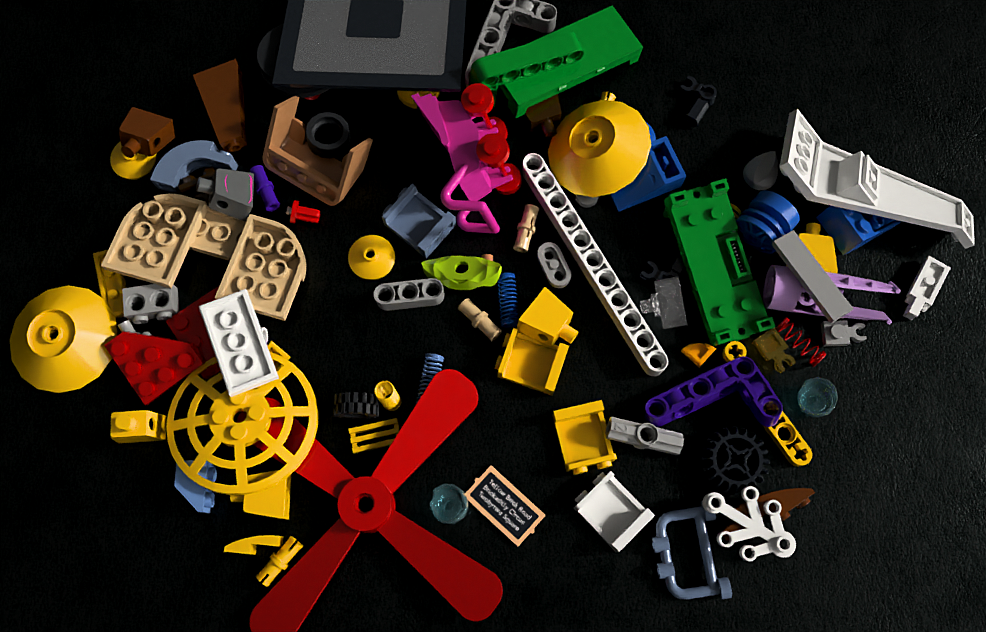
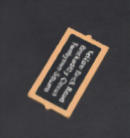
M490 466L480 478H475V483L463 495L516 546H519L530 533L533 534L534 528L545 517L541 510L493 466Z

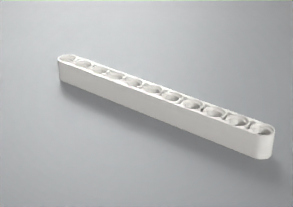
M536 153L526 155L523 159L522 169L526 182L645 373L650 376L660 375L668 365V358L543 158ZM535 165L538 169L530 170L528 166ZM542 183H546L550 187L547 189H543L539 185ZM558 202L562 206L554 208L551 206V203ZM570 221L574 226L566 227L563 225V222ZM582 240L586 245L579 247L574 242ZM594 259L598 262V265L590 266L587 264V260ZM602 278L607 279L611 285L602 286L599 280ZM618 298L622 301L623 305L620 307L615 306L611 300ZM624 319H633L635 321V326H627L624 323ZM637 339H645L648 347H640L637 344ZM655 358L659 360L661 368L652 367L650 359Z

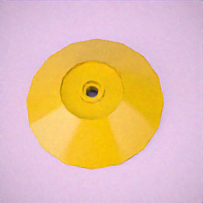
M600 100L584 104L568 114L556 128L557 134L552 137L548 149L549 165L558 183L575 195L599 197L615 193L633 182L646 165L651 148L649 126L637 110L623 102Z
M70 285L49 289L29 301L16 318L10 337L12 362L21 378L39 390L63 393L81 389L98 378L113 359L104 345L118 335L116 317L105 300L90 289ZM58 332V336L54 339V334Z

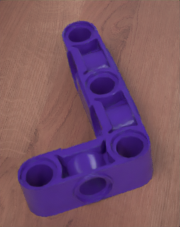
M742 356L651 398L645 405L644 418L646 423L660 427L738 391L757 421L765 427H772L777 424L783 411V406L754 361L749 357ZM738 369H744V370H746L748 373H747V374H741V373H739L737 370H738ZM701 389L705 394H696L694 390ZM764 409L772 410L775 415L766 414ZM659 410L662 414L655 416L650 411Z

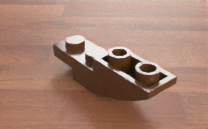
M793 488L761 495L757 499L761 517L763 516L767 522H771L769 515L764 511V504L768 500H777L782 507L780 518L781 521H784L790 516L788 511L794 507L800 509L810 502L808 497L815 492L812 488ZM746 502L734 508L750 518ZM774 503L769 505V510L772 513L776 511ZM732 521L715 534L718 535L722 531L733 532L745 529V527ZM727 534L722 536V542L729 540Z

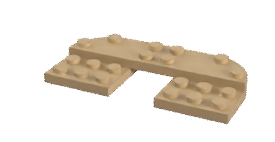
M179 194L154 196L155 199L145 204L140 202L134 206L123 218L101 264L104 270L172 289L188 250L225 259L230 262L215 295V300L246 289L255 313L283 321L286 320L300 282H304L306 275V259L302 247L295 234L283 224L252 214L247 217L246 221H241L210 209L205 201Z

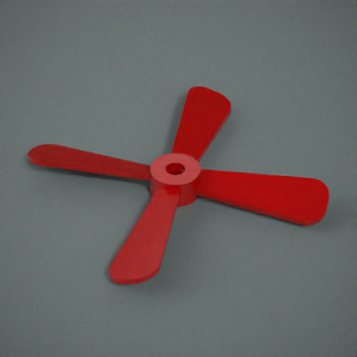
M453 369L442 370L433 377L371 477L362 476L355 478L315 438L308 455L295 472L338 499L340 518L255 606L250 616L251 632H297L361 532H379L464 618L471 621H481L492 614L501 601L503 587L499 577L395 511L396 502L393 495L477 407L478 392L475 385L467 377ZM265 397L270 407H284L277 400ZM242 411L236 423L243 422L246 419L247 413ZM285 417L271 419L267 433L273 438H278L283 428ZM293 417L291 431L283 444L293 455L300 448L307 431L295 417ZM260 440L253 444L263 452L269 448ZM276 453L272 456L282 464H287ZM366 499H372V509L364 512L362 510V503Z

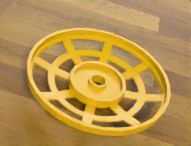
M270 352L272 360L284 365L277 371L279 379L261 385L257 390L251 389L233 397H230L228 391L221 394L212 387L223 379L222 373L215 375L207 382L198 376L210 365L218 363L216 357L206 361L205 364L189 374L180 385L172 400L166 429L171 454L178 467L191 480L215 493L247 495L275 486L300 466L314 443L319 413L312 386L305 375L292 362ZM291 372L302 384L308 399V406H293L290 394L281 382ZM192 383L199 390L190 404L187 418L174 421L178 402L186 388ZM276 387L283 398L285 407H270L265 396ZM204 394L214 401L209 414L195 416L198 404ZM238 412H246L247 416L243 422H234V416ZM285 417L283 428L278 438H273L267 433L271 419ZM293 417H309L305 438L296 454L293 455L283 446L291 431ZM209 425L214 434L205 447L202 446L197 437L196 426ZM187 428L190 441L199 453L190 467L184 462L177 449L174 431ZM259 440L269 447L261 454L246 459L245 447L253 445ZM223 443L234 447L235 461L224 460L212 454ZM275 453L287 463L271 476L248 484L247 468L263 463ZM206 461L221 468L236 469L237 485L215 483L201 477L198 472Z

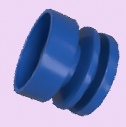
M764 190L757 194L749 204V209H745L736 220L738 235L746 244L759 252L773 254L776 250L773 248L772 243L791 232L800 221V217L796 208L788 200L775 192Z

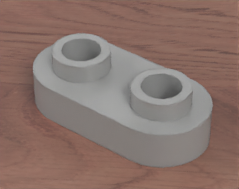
M551 242L542 244L538 249L537 259L548 283L554 288L567 286L570 282L571 271L560 248ZM551 254L553 258L550 260L546 259L545 255ZM556 274H561L563 276V279L557 280L554 276Z

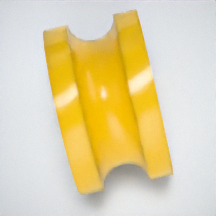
M738 341L728 343L722 351L723 359L727 363L735 359L733 354L728 352L733 349L732 347L735 348L736 352H740L736 358L746 357L747 352L745 346Z

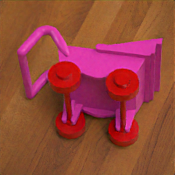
M481 83L471 84L463 91L461 102L459 100L438 101L436 95L432 96L431 93L420 97L419 93L411 95L426 122L449 152L455 171L441 191L443 205L450 210H459L457 224L462 230L466 232L498 233L500 227L487 204L478 200L492 192L494 188L503 195L515 193L521 187L522 176L515 165L505 163L510 154V148L506 141L508 131L505 123L500 118L488 117L487 115L494 106V97L490 88ZM476 117L483 118V120L478 123H474L472 121V119ZM458 184L467 196V201L451 199V193ZM470 211H479L486 224L469 223L466 221V217Z

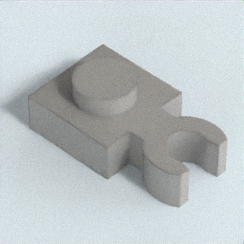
M847 320L834 321L833 323L823 321L820 323L823 347L847 346L850 344V339L856 343L867 339L866 336H859L856 333V329L859 330L865 327L863 323H856L851 327H848Z

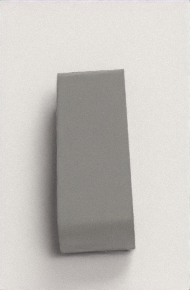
M434 278L384 283L375 288L374 298L378 307L386 311L435 306L443 301L444 289L442 283ZM431 288L439 290L436 296H429L427 294ZM407 291H414L416 293L411 299L403 297ZM385 293L392 295L388 301L380 300L381 295Z

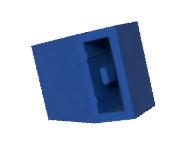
M667 136L651 142L646 165L634 181L619 191L610 194L618 212L682 186L686 174Z
M829 206L816 217L827 234L833 238L835 245L842 255L861 247L901 223L898 220L835 206Z

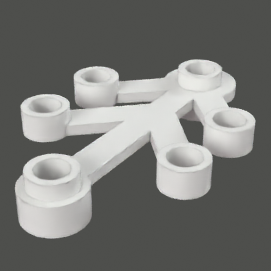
M748 486L741 491V496L746 501L750 518L726 504L724 497L719 493L713 492L704 496L702 504L707 512H720L745 527V529L733 532H720L717 535V542L720 546L730 547L734 542L760 536L768 542L754 547L751 545L742 546L739 554L743 560L753 561L757 556L772 552L778 557H789L794 553L796 541L790 533L784 531L780 518L782 507L777 500H768L764 504V511L770 517L772 532L764 527L757 503L759 492L755 487ZM748 489L752 490L754 493L752 499H749L746 496V492ZM713 498H717L719 501L717 508H714L711 504ZM771 503H774L776 505V511L774 513H772L769 510V505ZM724 534L729 536L727 544H724L721 540ZM782 539H784L787 542V547L785 549H782L780 547V541ZM747 548H750L752 551L750 558H747L744 554Z

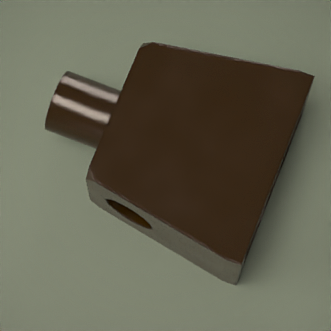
M558 94L529 107L525 115L520 116L530 132L541 130L545 139L552 138L557 134L554 125L559 124L561 121Z

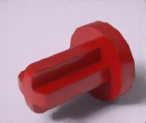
M294 200L292 208L287 207L286 214H291L290 223L295 224L296 219L311 223L319 222L320 211L317 209L299 206V201Z

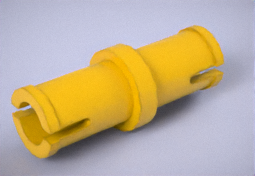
M290 536L280 550L270 556L271 560L256 575L258 581H261L269 574L262 583L269 587L270 583L282 569L286 570L288 568L289 561L303 545L298 541L290 549L296 541V538Z

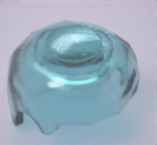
M820 377L806 380L797 396L800 409L808 416L817 418L828 415L834 409L838 399L835 386L828 379Z
M445 483L433 490V498L430 502V508L434 517L443 524H455L463 519L469 505L463 490L454 484Z

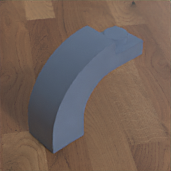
M204 140L190 141L178 145L167 152L156 165L150 180L158 189L180 194L179 185L182 184V178L187 177L196 169L213 166L216 169L236 171L238 165L230 153L219 151L214 142Z

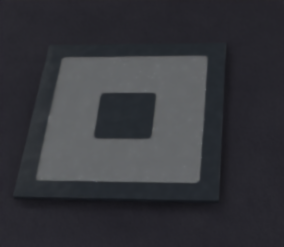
M288 0L272 85L273 87L461 92L467 0Z

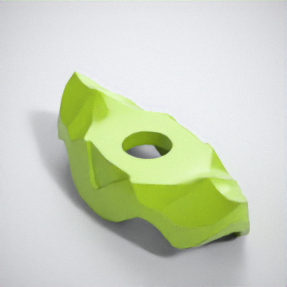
M446 256L426 260L421 263L428 279H437L442 285L455 290H472L481 286H493L497 283L502 270V266L499 263L474 256ZM458 265L469 266L468 270L464 273H457L455 271Z

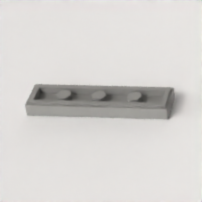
M794 230L772 243L773 248L830 323L853 310V307Z

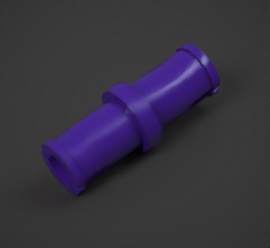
M262 165L252 167L249 173H254L255 191L261 196L265 209L267 211L278 209L280 203L273 191L274 185L268 180L264 167Z

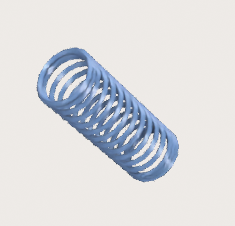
M431 353L425 354L426 359L424 361L426 363L423 364L425 367L422 372L423 376H421L423 380L420 381L422 384L419 385L421 388L418 389L420 391L418 393L419 397H417L418 400L422 396L420 394L424 393L421 390H426L422 385H429L422 381L431 382V379L423 377L432 379L434 377L424 373L436 375L438 373L436 371H441L442 369L437 367H442V364L439 363L444 361L443 356ZM426 360H431L439 363L427 362ZM426 364L433 365V366H437V367H428V366H426ZM428 368L436 371H427L425 369Z

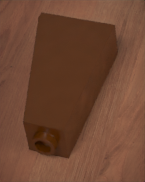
M234 59L194 74L193 77L223 150L228 153L237 152L242 147L247 146L243 73L237 60Z

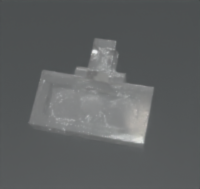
M679 277L654 281L656 294H652L649 300L640 301L641 313L654 312L655 316H661L663 329L687 325Z

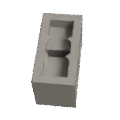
M157 284L122 289L124 317L134 324L148 323V320L156 318L157 320L165 321L179 313L178 288L174 284L172 289ZM168 298L167 303L164 306L160 307V302L163 299ZM140 302H143L142 308L136 310V306Z

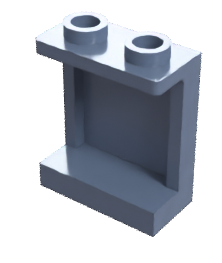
M411 184L408 188L405 187L399 193L397 201L393 205H388L382 214L384 225L425 258L434 251L456 226V217L449 211L444 213L420 194L414 184Z

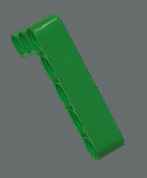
M566 32L481 57L471 65L469 85L481 83L490 88L494 97L493 110L499 85L575 63L584 56V50L574 32Z

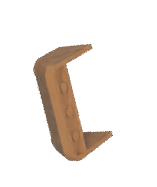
M295 95L274 106L263 153V163L268 170L330 206L337 205L344 199L363 172L373 140L368 138L350 149L349 153L343 157L342 162L335 158H322L314 154L306 142L305 124L295 118L299 97Z

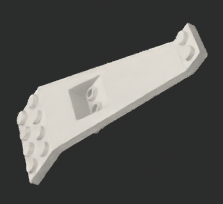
M798 109L789 113L779 167L782 174L788 176L793 182L795 190L798 193H802L806 200L951 232L953 239L956 242L959 241L965 249L974 246L973 215L961 199L879 166L872 161L869 155L865 156L862 151L851 154L829 145L820 139Z

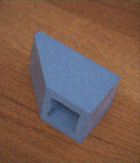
M184 460V462H185L189 467L191 466V464H192L193 461H194V460ZM206 461L198 474L205 479L215 482L217 476L216 467ZM176 463L174 486L198 512L210 513L211 507L215 503L214 492L201 487L191 480Z

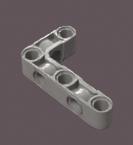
M494 0L465 71V87L469 86L472 63L481 57L501 51L511 23L542 33H550L556 26V8L549 3L539 0Z

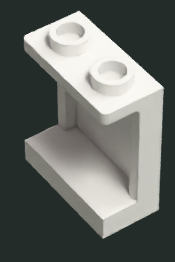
M611 471L607 475L602 472L592 482L595 487L589 493L584 490L575 499L578 504L574 509L615 552H620L655 515L648 508L645 509L620 484Z

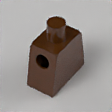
M132 107L119 128L122 153L129 158H133L136 153L149 157L154 156L175 138L173 119Z

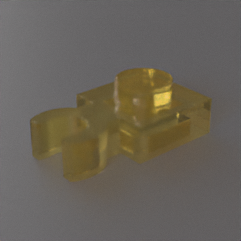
M775 328L770 329L752 342L766 362L773 358L775 361L774 367L777 372L782 373L785 371L782 361H786L790 367L795 364L794 358L784 353L788 345Z

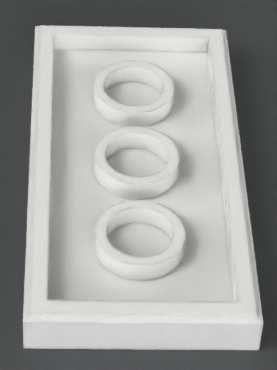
M246 289L199 306L230 397L279 379Z

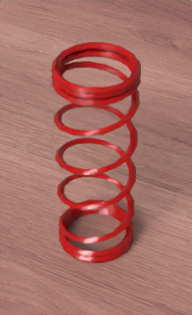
M786 317L774 329V331L778 333L792 324L791 328L785 335L784 340H787L800 332L798 338L793 343L792 348H795L804 341L809 340L804 349L802 350V352L800 353V356H803L807 352L817 347L815 353L808 362L809 364L811 363L812 367L816 366L826 356V353L822 351L816 357H814L819 349V346H814L806 352H804L810 343V338H806L800 343L796 344V342L802 334V330H799L790 335L789 337H787L790 331L792 330L794 323H789L788 325H786L789 322V319Z

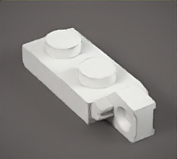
M931 256L925 258L906 295L905 302L909 305L903 314L904 317L912 321L913 318L918 317L920 311L926 312L932 306L951 267Z

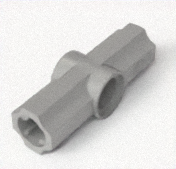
M615 417L609 418L605 431L606 439L631 444L638 449L647 448L673 455L680 454L684 443L682 433L657 428L651 423L640 424ZM640 431L647 433L648 442L641 438Z

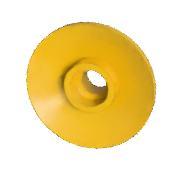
M121 141L114 147L110 163L114 172L124 179H140L149 174L156 164L157 154L149 157L136 153L133 158H129L121 151Z
M367 235L359 238L351 246L348 262L350 268L358 277L365 280H377L386 276L393 268L395 252L390 242L378 235ZM372 251L375 253L372 258L366 256L368 252Z

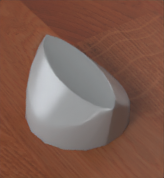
M776 152L763 153L747 163L743 170V178L747 185L756 190H767L775 184L779 170Z

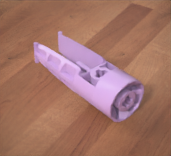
M771 265L769 267L763 289V304L766 309L825 316L788 267ZM826 272L837 287L897 294L901 292L891 281L887 284L871 279ZM853 307L850 313L841 317L842 319L885 320L887 324L892 323L884 312Z

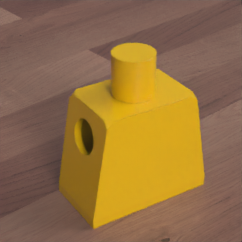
M806 224V233H799L798 237L825 272L838 273L833 238L820 235V224Z
M546 287L543 288L519 318L517 325L518 332L548 346H552L559 337L571 344L578 334L577 330L569 326L573 312Z
M148 410L113 412L111 414V439L117 443L166 440V415ZM150 422H153L152 430L149 427Z
M279 470L247 475L248 484L265 479ZM291 475L275 486L261 492L247 495H230L231 502H244L243 511L246 513L289 520Z

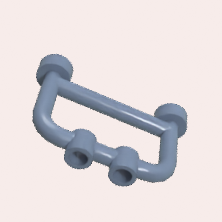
M702 501L700 507L669 511L658 518L656 523L657 537L652 538L654 553L660 552L662 562L656 564L659 579H665L668 591L679 599H693L719 595L721 600L732 598L730 581L728 577L717 578L705 522L716 520V513L707 512L703 507ZM694 518L708 585L681 589L675 581V570L671 560L666 526L672 521Z

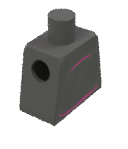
M219 168L216 169L211 180L199 177L196 191L209 194L208 206L210 209L241 221H246L253 208L254 173Z

